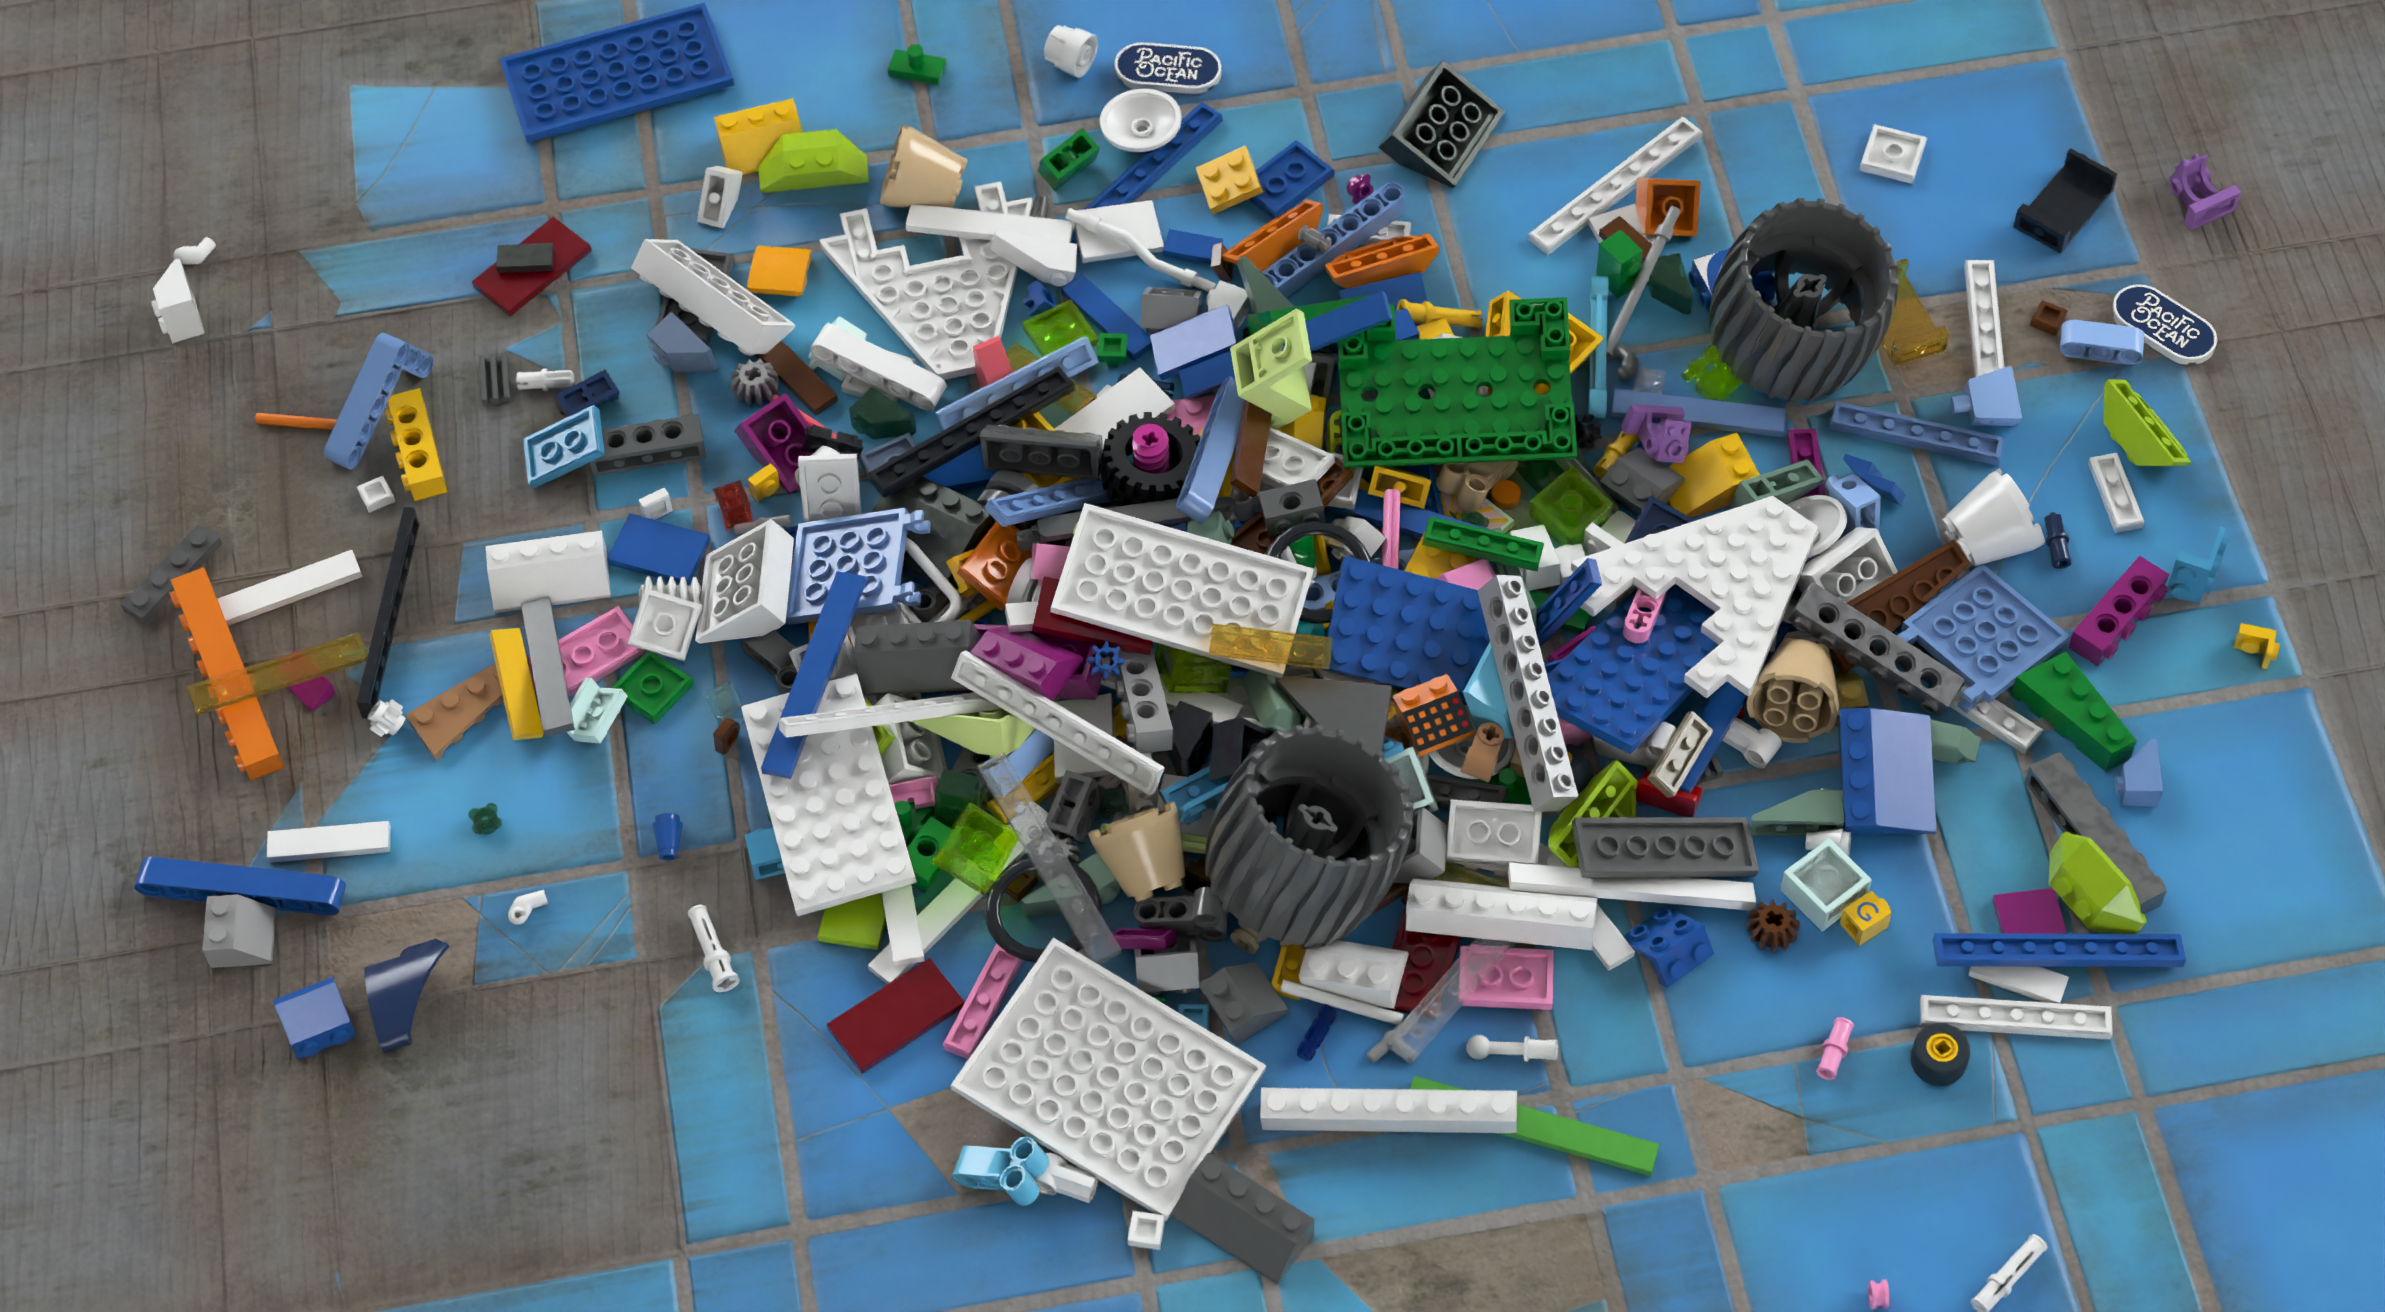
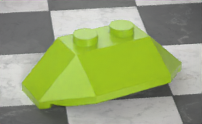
M837 129L782 134L758 166L761 193L869 182L867 155Z
M2108 379L2104 383L2103 424L2109 430L2110 437L2120 444L2127 453L2126 457L2136 466H2189L2191 460L2188 458V454L2146 401L2132 390L2131 385L2126 380Z
M1618 760L1612 761L1591 779L1585 789L1578 795L1579 797L1567 805L1549 829L1548 848L1567 867L1580 868L1571 826L1575 817H1636L1635 790L1637 789V779Z
M2070 832L2062 833L2050 852L2049 885L2088 929L2103 934H2139L2147 920L2144 913H2141L2139 900L2132 883L2091 838L2071 834Z

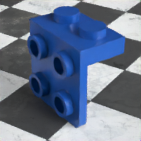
M1669 906L1658 909L1652 916L1633 927L1623 936L1634 951L1652 961L1659 983L1666 988L1714 955L1704 925Z

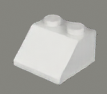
M180 258L175 259L153 288L156 300L151 301L156 317L162 316L158 318L163 334L169 333L172 343L205 334Z

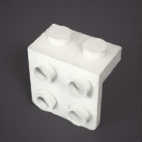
M1616 511L1601 528L1591 523L1585 529L1583 550L1591 555L1624 544L1636 520L1622 511Z

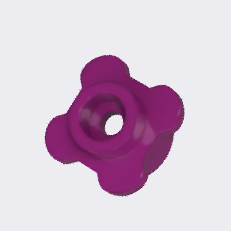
M1369 174L1356 175L1348 182L1347 193L1353 197L1352 203L1357 205L1362 199L1373 193L1374 187L1370 184L1371 176Z

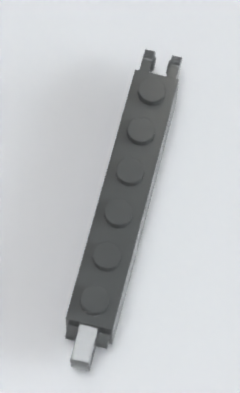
M1219 497L1216 499L1211 513L1220 511L1225 521L1229 520L1233 526L1237 521V515L1229 511L1235 508L1236 502L1232 497ZM1178 498L1105 508L1167 527L1185 523L1187 528L1188 521L1193 520L1176 509ZM1081 512L1038 518L1037 525L1032 526L1030 529L1017 531L1019 551L1032 550L1033 543L1070 547L1074 537L1073 531L1079 521Z

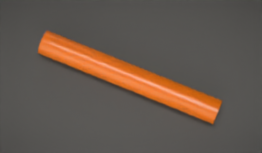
M256 413L255 416L256 424L333 430L338 420Z

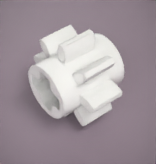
M393 699L389 703L387 701L385 703L381 700L378 701L367 717L372 721L370 723L372 725L370 730L380 737L384 733L386 735L389 733L392 736L396 734L405 721V717L401 715L403 707Z

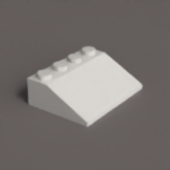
M772 519L706 555L700 599L702 609L698 618L695 639L699 644L764 636L785 624L794 538Z

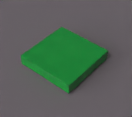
M647 651L611 688L622 689L628 696L624 704L653 724H656L694 685V680L656 653Z

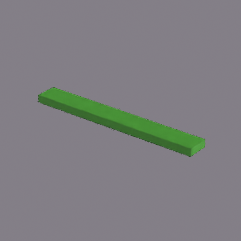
M1414 1076L1410 1090H1464L1418 1076ZM1518 1104L1517 1133H1497L1647 1176L1652 1175L1660 1146L1659 1143Z

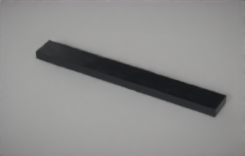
M1058 366L867 473L868 480L882 497L886 498L981 444L980 433L987 425H1006L1011 427L1075 391V384Z
M413 507L403 508L356 702L362 718L368 717L371 709L378 702L420 526Z

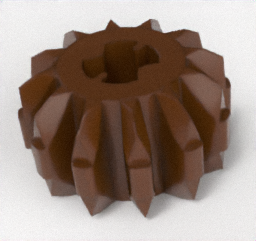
M1774 899L1770 901L1769 906L1760 902L1757 909L1750 911L1749 921L1746 925L1747 932L1750 933L1751 943L1759 942L1760 951L1766 946L1770 947L1772 953L1776 952L1777 946L1786 951L1789 948V943H1794L1797 940L1800 922L1796 920V911L1787 910L1786 902L1780 906L1776 905Z

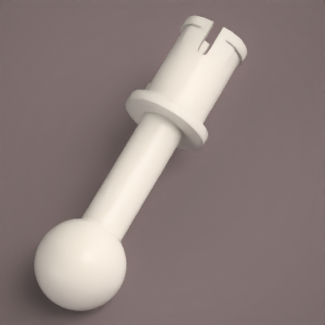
M1475 1035L1466 1044L1468 1055L1476 1060L1485 1059L1489 1054L1523 1055L1525 1062H1528L1529 1059L1557 1060L1558 1057L1557 1040L1530 1039L1529 1036H1525L1524 1043L1490 1042L1485 1036Z

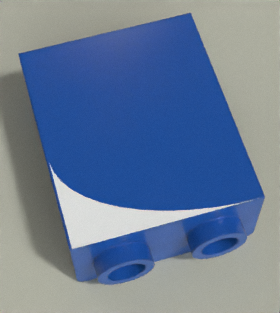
M1730 249L1698 257L1692 261V268L1688 274L1689 281L1693 288H1697L1700 294V302L1703 308H1707L1708 311H1710L1716 277ZM1759 272L1758 275L1753 276L1751 283L1755 291H1759L1762 300L1764 302L1773 300L1775 297V285L1772 272Z

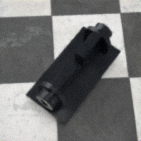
M813 424L812 427H806L804 435L806 438L801 451L813 454L821 446H828L840 454H857L858 461L864 446H862L863 440L858 439L857 435L838 431L836 439L831 438L832 429Z

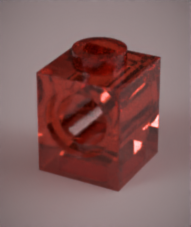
M741 480L713 489L717 509L726 530L734 528L736 524L753 521L750 503Z

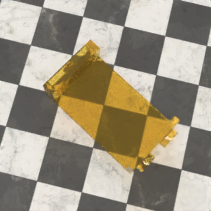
M1907 258L1897 261L1898 295L1889 328L1881 342L1894 367L1946 351L1950 335L1945 325L1935 328L1906 277L1909 265Z

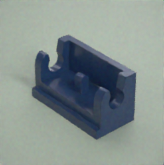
M605 369L556 394L557 409L560 414L564 413L567 418L592 405L597 406L610 398L612 401L619 399L620 392Z

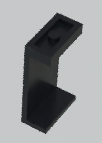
M2070 148L2067 151L2064 166L2031 205L2028 206L2023 203L2018 208L2013 228L2061 254L2112 194L2118 174Z

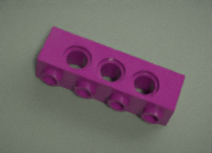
M2139 555L2073 631L2068 648L2096 666H2099L2105 658L2110 660L2119 648L2118 643L2122 639L2128 640L2136 628V622L2138 620L2144 621L2152 610L2151 605L2155 601L2160 602L2165 597L2169 589L2166 586L2169 574Z

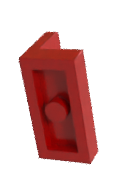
M1645 770L1643 778H1639L1637 783L1636 801L1685 817H1694L1703 794V788L1695 786L1691 793L1678 790L1674 797L1668 799L1647 779L1651 771Z

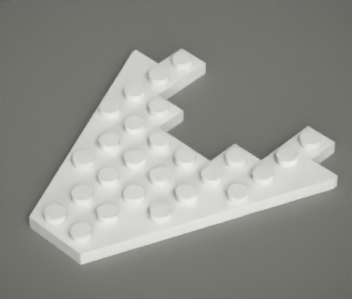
M1001 181L974 187L979 211L1031 216L1032 197L1006 202ZM867 208L841 213L840 218L844 235L821 239V250L930 372L938 375L943 380L975 374L973 346L996 336H999L1001 339L1018 266L990 250L992 240L959 237L962 256L910 266L904 245L877 250Z
M1770 496L1576 559L1571 562L1572 572L1587 558L1596 559L1602 585L1580 608L1594 617L1633 584L1655 600L1674 584L1678 585L1716 612L1701 625V633L1719 645L1685 673L1684 682L1706 698L1726 681L1749 697L1752 694L1812 548L1818 526L1776 497Z

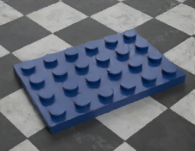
M1344 556L1320 670L1373 684L1389 685L1393 689L1401 691L1448 674L1457 688L1463 704L1467 705L1463 691L1490 642L1478 590Z

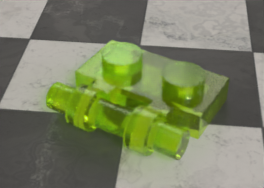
M1709 345L1699 359L1692 360L1686 366L1687 369L1681 374V377L1685 382H1690L1693 378L1698 380L1695 391L1707 400L1724 401L1744 381L1739 377L1735 379L1731 375L1732 370L1726 363H1721L1719 360V352L1716 346ZM1710 363H1712L1714 366H1716V367H1715L1712 371H1710V372H1708L1707 370L1704 369V368H1706Z

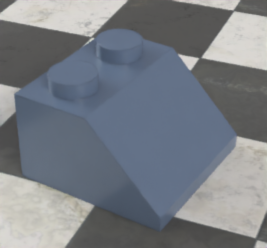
M672 312L647 334L651 343L649 349L655 354L653 358L664 369L668 366L675 373L714 372L718 369L711 349Z

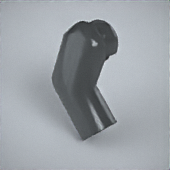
M1621 343L1614 349V353L1622 361V366L1617 369V375L1623 381H1628L1631 376L1634 377L1637 374L1639 361L1627 345Z

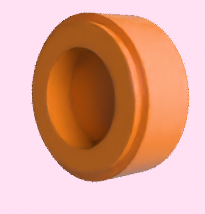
M1499 481L1492 488V502L1500 509H1512L1520 502L1521 490L1513 481Z

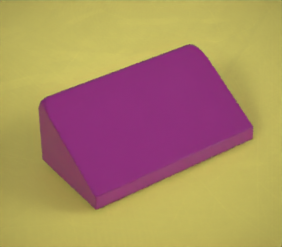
M296 649L290 653L275 674L276 678L312 712L335 695L331 682Z

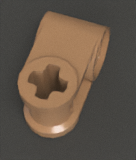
M1486 722L1479 726L1460 772L1489 783L1504 739L1503 729L1499 725Z

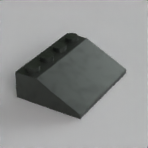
M1442 60L1425 77L1378 148L1399 165L1454 188L1505 111Z
M925 477L917 479L886 498H883L881 495L871 511L872 513L906 508L909 514H911L912 512L922 510L924 512L923 521L929 520L931 523L930 533L918 534L909 530L907 531V538L911 539L950 583L954 580V577L946 561L972 549L974 550L996 521L984 509L985 505ZM905 550L902 568L934 583Z

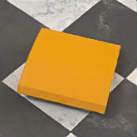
M757 246L750 268L747 290L751 293L802 297L807 284V271L812 260V249Z

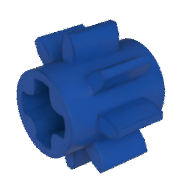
M1105 641L1103 648L1100 650L1098 647L1093 646L1091 650L1095 657H1089L1086 660V663L1093 664L1094 668L1091 675L1099 673L1102 675L1103 681H1106L1110 673L1118 676L1120 672L1116 665H1123L1125 659L1118 658L1117 654L1120 647L1112 649L1109 647L1108 641ZM1109 656L1112 659L1110 665L1105 664L1102 666L1100 664L1101 657L1105 659Z

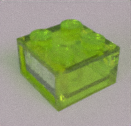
M1160 643L1157 644L1155 661L1169 693L1227 692L1232 664Z

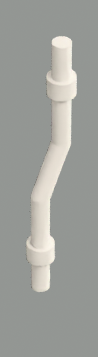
M1069 208L1066 219L1085 226V230L1093 233L1098 231L1126 243L1151 269L1178 279L1182 285L1190 288L1195 286L1207 292L1211 289L1215 290L1217 284L1197 276V272L1190 269L1183 270L1156 259L1132 233L1101 221L1102 218L1093 214L1088 216Z

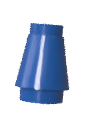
M659 814L655 817V822L652 824L659 858L662 860H674L678 857L677 853L683 823L677 814Z

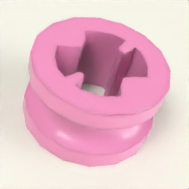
M1886 1279L1881 1280L1880 1283H1875L1874 1280L1868 1281V1300L1871 1310L1876 1309L1877 1306H1882L1883 1309L1889 1308V1289Z

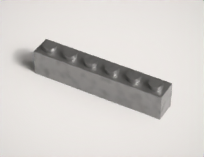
M2059 751L2029 766L2025 783L2062 832L2089 837L2097 844L2132 883L2139 900L2141 913L2146 914L2160 907L2167 891L2164 882L2159 876L2153 874L2147 865L2145 857L2130 844L2126 832L2117 827L2112 820L2109 810L2105 806H2101L2097 801L2090 785L2083 782L2076 773L2073 763L2070 760H2066Z

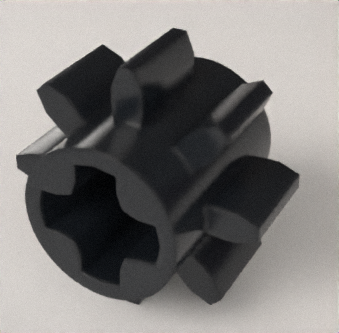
M1593 414L1575 415L1577 448H1594V441L1602 438L1600 435V426L1602 424L1593 421Z

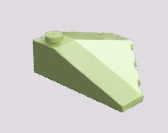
M1055 698L1053 702H1057L1060 698ZM1004 709L911 721L977 754L989 755L991 759L1007 758L1008 754L1020 748L1035 729Z

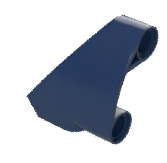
M438 939L429 940L404 949L400 957L365 967V984L370 1012L378 1043L383 1053L412 1044L411 1025L420 994L432 969L449 948L447 943Z

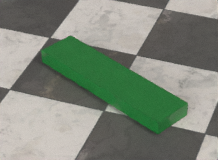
M1429 516L1422 543L1425 546L1538 572L1544 547L1542 542Z

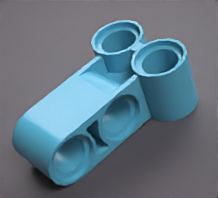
M1031 1137L1017 1139L1010 1149L964 1146L956 1163L952 1179L956 1183L969 1188L1006 1191L1017 1205L1026 1206L1031 1204L1039 1195V1186L1034 1181V1178L1042 1175L1047 1170L1049 1158Z

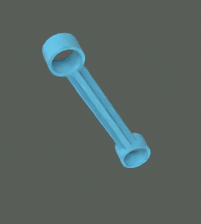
M1591 276L1590 328L1604 337V339L1589 356L1588 414H1593L1594 418H1605L1607 403L1608 277Z

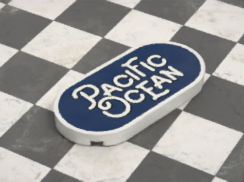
M1134 43L1123 48L1115 59L1116 76L1123 81L1124 85L1132 89H1154L1161 92L1201 94L1208 91V88L1212 86L1214 88L1219 83L1222 74L1221 62L1217 55L1201 47Z
M2131 285L2123 288L2116 294L2112 305L2113 318L2116 324L2141 329L2144 332V343L2176 363L2188 365L2189 362L2203 363L2213 355L2217 344V334L2213 326L2164 293L2147 285Z

